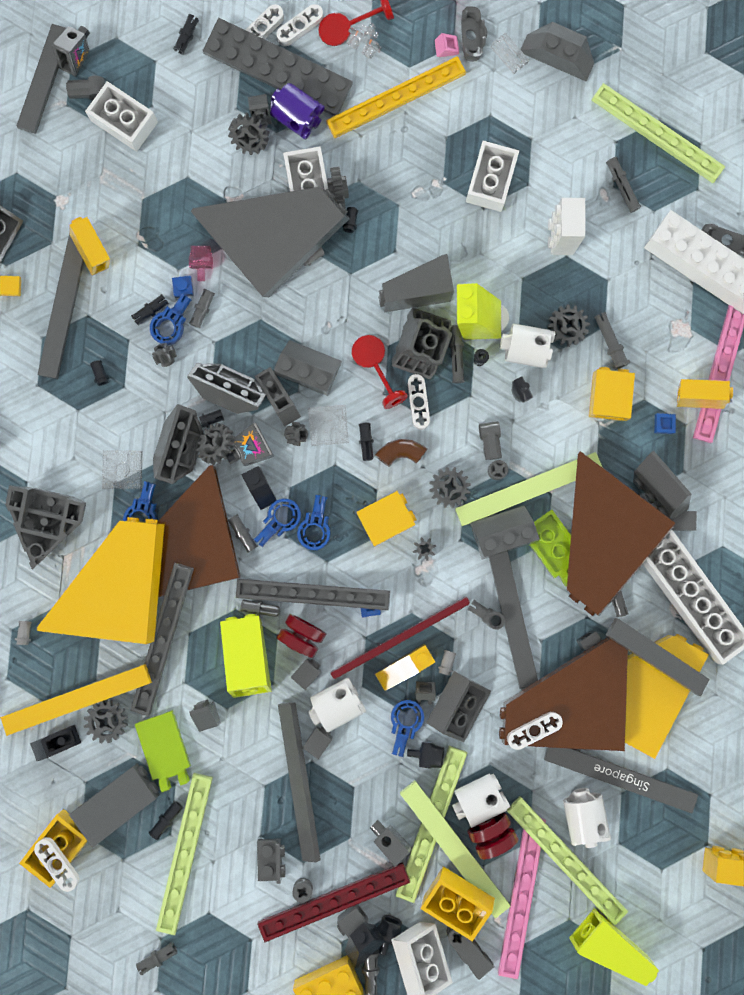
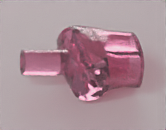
M191 246L189 268L197 269V281H205V270L213 269L211 246Z

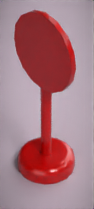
M379 0L381 7L350 21L341 13L328 14L319 24L318 31L321 40L329 46L341 45L349 38L351 25L382 11L387 20L394 19L389 1Z
M365 335L358 338L352 346L353 360L361 367H374L389 393L382 401L383 407L390 409L401 404L407 399V393L404 390L393 392L378 365L385 356L383 342L373 335Z

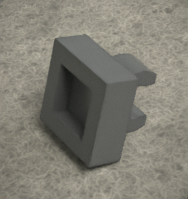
M416 681L415 691L418 704H421V700H428V705H431L432 701H435L436 698L435 682Z

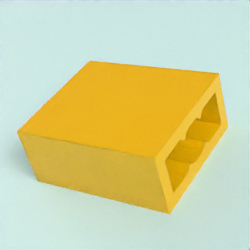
M78 217L72 220V224L69 225L70 236L91 275L93 276L108 269L110 258L88 217L83 219Z
M599 367V369L595 370L592 376L589 417L619 421L631 419L635 373H629L627 369L611 371L608 367Z
M681 379L678 386L677 407L724 409L733 397V387H730V381Z
M398 491L356 512L374 547L415 526L414 521H416V517L412 510H407L405 506L407 500L403 493L399 495Z

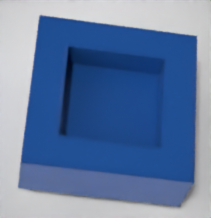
M191 276L172 278L175 298H179L181 293L187 297L194 296Z
M655 414L654 433H676V414Z

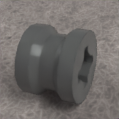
M502 460L492 462L487 470L489 477L493 480L503 479L508 473L507 464Z
M300 878L294 883L292 894L297 902L305 903L311 898L313 891L311 881L306 878Z

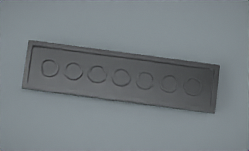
M219 17L203 48V54L276 89L281 90L287 83H292L325 106L324 112L333 116L339 114L353 85V81Z

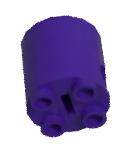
M287 83L281 90L277 89L273 93L270 103V115L304 140L309 137L312 128L316 129L320 125L322 119L319 117L323 113L325 106L295 85Z

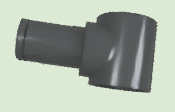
M475 599L471 604L476 608L468 607V611L482 618L481 621L492 629L499 630L505 624V618L501 613L491 608L487 609ZM494 615H498L500 618V622L496 626L491 624V617Z

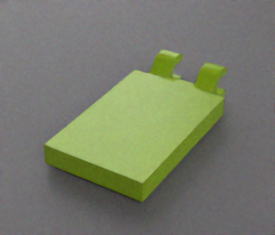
M550 510L534 522L540 540L530 544V546L553 578L559 576L563 584L567 586L571 535L554 511Z
M173 710L136 723L135 728L152 780L159 779L161 792L172 788L169 778L178 775L180 786L187 784L190 778L186 768L191 767V763Z

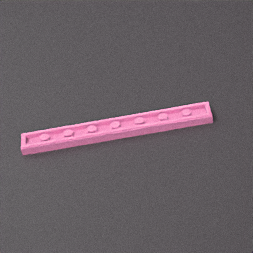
M728 305L708 380H730L744 328V314ZM700 408L693 434L694 439L707 443L713 442L721 409Z
M524 829L510 900L511 907L508 912L498 968L499 976L514 979L519 977L541 847Z

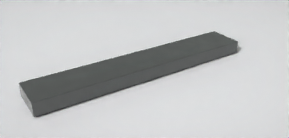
M51 24L16 125L18 129L34 134L37 133L59 69L52 44L66 29L65 27Z
M614 618L606 633L607 637L695 695L701 696L710 680L709 678L620 619Z

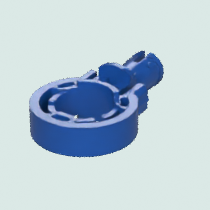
M181 293L174 307L169 308L167 306L164 312H160L153 317L150 322V333L155 341L172 345L181 339L184 331L183 324L186 321L183 313L192 299ZM170 320L173 323L174 332L171 334V337H163L159 329H155V326L160 327L162 322Z
M144 481L141 497L139 499L134 498L132 506L124 513L123 521H127V517H133L138 511L145 513L148 519L158 520L155 511L157 504L152 502L156 484Z
M315 495L312 514L306 512L305 520L300 524L297 531L298 540L301 545L310 550L323 548L330 539L329 516H325L322 525L327 500L326 496L321 498V495ZM317 525L323 532L321 539H324L325 534H327V538L319 546L316 544H319L321 540L312 542L305 537L304 539L307 542L305 543L301 530L304 529V536L308 526Z
M279 499L271 504L263 523L266 524L271 518L273 519L253 539L256 543L260 541L259 545L262 548L281 527L282 529L276 534L278 537L284 531H290L298 525L301 512L294 501ZM287 502L288 505L282 504V506L288 507L292 511V516H295L294 510H296L297 518L293 525L291 523L294 521V518L287 524H281L277 521L275 513L280 508L279 505L274 509L277 503ZM274 523L277 524L275 528L272 527Z
M411 700L397 703L391 712V722L393 725L391 733H396L397 725L399 724L391 754L397 755L400 747L398 754L400 757H404L410 729L412 728L410 738L414 739L415 732L421 728L424 722V712L421 706ZM404 703L406 706L401 707V709L411 708L415 713H418L414 708L416 706L420 712V722H418L419 716H416V721L413 725L404 726L398 718L400 711H397L396 716L394 713ZM403 728H406L405 735L401 734Z

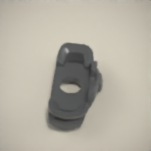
M467 6L462 11L461 17L462 49L465 59L474 62L479 60L483 53L488 32L485 21L481 20L480 10L477 7ZM473 31L476 38L473 40L468 39L466 32Z
M705 224L701 229L721 244H723L722 237L726 234L732 237L731 244L724 246L736 254L744 255V235L718 227L715 224Z

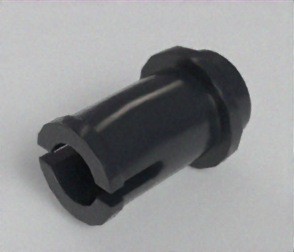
M347 207L348 212L346 215L350 219L342 227L345 232L353 233L357 229L356 219L358 210L355 207Z
M484 349L477 350L474 354V364L478 363L477 366H483L489 359V353Z
M96 360L91 362L90 366L95 377L94 382L98 386L107 384L109 376L105 373L102 361Z
M221 409L205 415L203 413L199 417L202 427L207 428L211 424L224 421Z

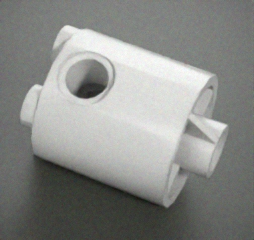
M513 323L509 334L503 333L500 349L506 351L505 361L546 368L548 360H551L553 349H550V345L554 341L555 332Z
M348 677L311 696L310 699L313 707L309 711V715L315 726L322 723L325 730L330 732L366 712V709L358 697L359 694Z
M494 773L491 775L487 774L454 790L459 802L452 805L459 820L466 817L471 828L510 808L503 792L498 791L502 788Z
M580 788L574 790L563 800L572 845L585 844L587 848H593L598 846L597 842L611 840L602 794L590 793L588 788Z

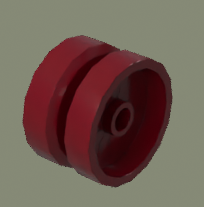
M290 613L285 624L294 632L288 629H281L277 639L290 649L314 658L318 647L310 640L322 643L327 633Z
M505 812L472 828L469 827L467 830L471 841L477 843L475 849L480 859L485 860L497 857L517 844L519 839L514 829L509 828L511 822Z

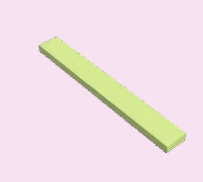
M603 83L591 101L711 183L716 181L726 167Z
M596 452L587 455L602 467ZM577 460L455 508L461 526L576 481Z
M450 745L430 796V800L444 818L468 754L466 751ZM422 822L405 866L411 882L399 887L396 891V897L412 903L416 900L436 844V840Z
M193 773L156 927L158 932L175 935L177 932L213 777Z
M413 781L404 788L400 795L465 880L495 898L493 912L491 913L496 919L510 908L509 902L419 784Z
M520 796L510 805V808H507V812L614 926L628 913L624 906Z

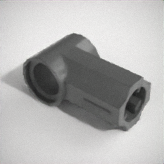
M90 76L88 80H68L66 83L68 97L70 99L89 98L93 101L105 85V79L101 76Z
M499 422L480 423L479 435L483 441L485 460L502 458Z

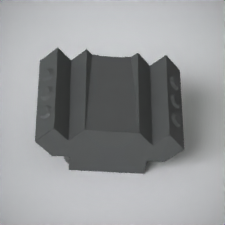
M412 307L407 314V322L403 326L400 341L395 348L396 354L391 360L392 366L431 379L436 373L438 365L442 364L452 336L450 332L452 327L451 320Z

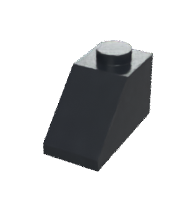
M259 466L241 474L260 510L271 506L272 503L277 501Z
M72 725L31 742L30 745L36 761H41L80 744L81 740L75 725Z
M362 923L349 935L345 952L354 968H358L385 943V940L376 925Z

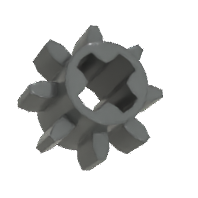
M167 343L157 345L154 348L155 352L152 353L156 365L161 363L162 367L172 365L175 362L174 358L177 357L173 345L168 347Z
M292 422V426H286L284 436L287 439V443L300 446L301 442H306L308 431L304 424Z
M421 537L420 544L414 542L417 550L412 552L419 554L418 560L425 556L426 561H428L429 554L435 556L432 548H435L436 545L431 546V538L426 542ZM425 544H427V549L429 550V552H425L424 554H422V549L419 547L420 545L424 546Z

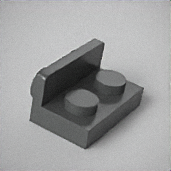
M281 838L257 840L258 881H276L277 884H281L282 877H285V865H282V857H285V845H281Z

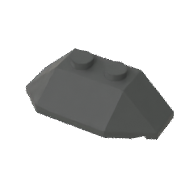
M551 22L527 34L519 51L583 81H587L594 66L587 37L555 22Z
M196 363L187 376L203 399L236 414L258 410L266 397V394L255 379L222 364L209 363L202 365V363Z
M177 404L165 420L153 456L155 479L174 484L177 480L193 471L198 456L196 449L200 447L197 442L202 439L200 435H204L196 410Z

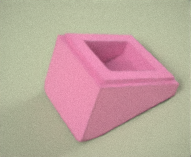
M441 33L435 39L437 57L459 54L457 36Z

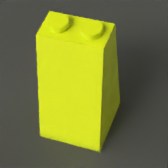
M477 283L457 284V324L464 340L502 338L501 300Z
M248 614L244 616L245 618L240 619L229 617L225 621L220 622L227 692L233 698L272 692L262 620L256 614Z
M595 908L569 937L577 953L644 986L653 982L657 977L659 969L650 957Z

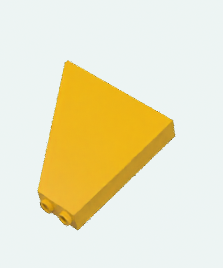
M127 517V521H119L38 625L37 631L140 644L154 642L165 524H157L158 520L145 519V522H139V518Z
M679 634L675 636L667 635L654 642L698 672L701 671L709 655L703 652V647L695 643L693 645L686 642L687 639ZM633 653L628 655L625 743L655 759L690 691Z

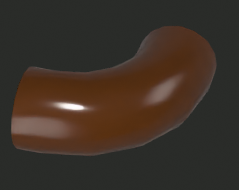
M397 439L385 444L377 451L375 457L388 467L399 458H408L417 464L428 449L414 440Z

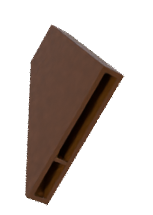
M581 451L578 453L567 591L570 592L568 597L577 604L581 601L586 605L584 610L590 615L594 616L597 614L600 616L675 527V522Z
M214 465L208 466L157 522V524H165L158 598L165 596L175 562L194 568L188 590L241 578L219 479Z
M606 637L504 701L503 707H500V719H503V727L499 728V739H502L504 745H509L507 742L509 732L548 712H555L562 718V727L558 731L528 746L625 751L628 650L609 637ZM550 717L549 723L544 724L543 721H541L540 724H542L544 730L547 731L548 729L545 726L551 724L553 727L556 726L555 722L557 721V719ZM538 725L531 726L529 729L530 735L537 736L540 733V727ZM523 730L522 733L524 735L521 737L514 735L512 743L515 742L518 745L521 738L525 737L526 740L530 738L526 735L525 730Z

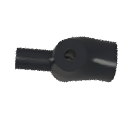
M522 376L512 381L511 392L516 401L524 403L532 399L533 396L529 389V383L525 382Z
M422 742L420 750L408 749L407 757L419 758V767L442 768L444 747Z
M383 915L377 926L385 940V943L379 948L381 955H386L389 944L393 945L392 939L401 934L402 921L391 915Z

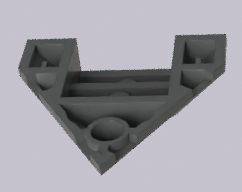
M9 485L5 505L14 520L13 525L24 552L29 557V564L32 570L83 522L86 502L72 496L38 488Z

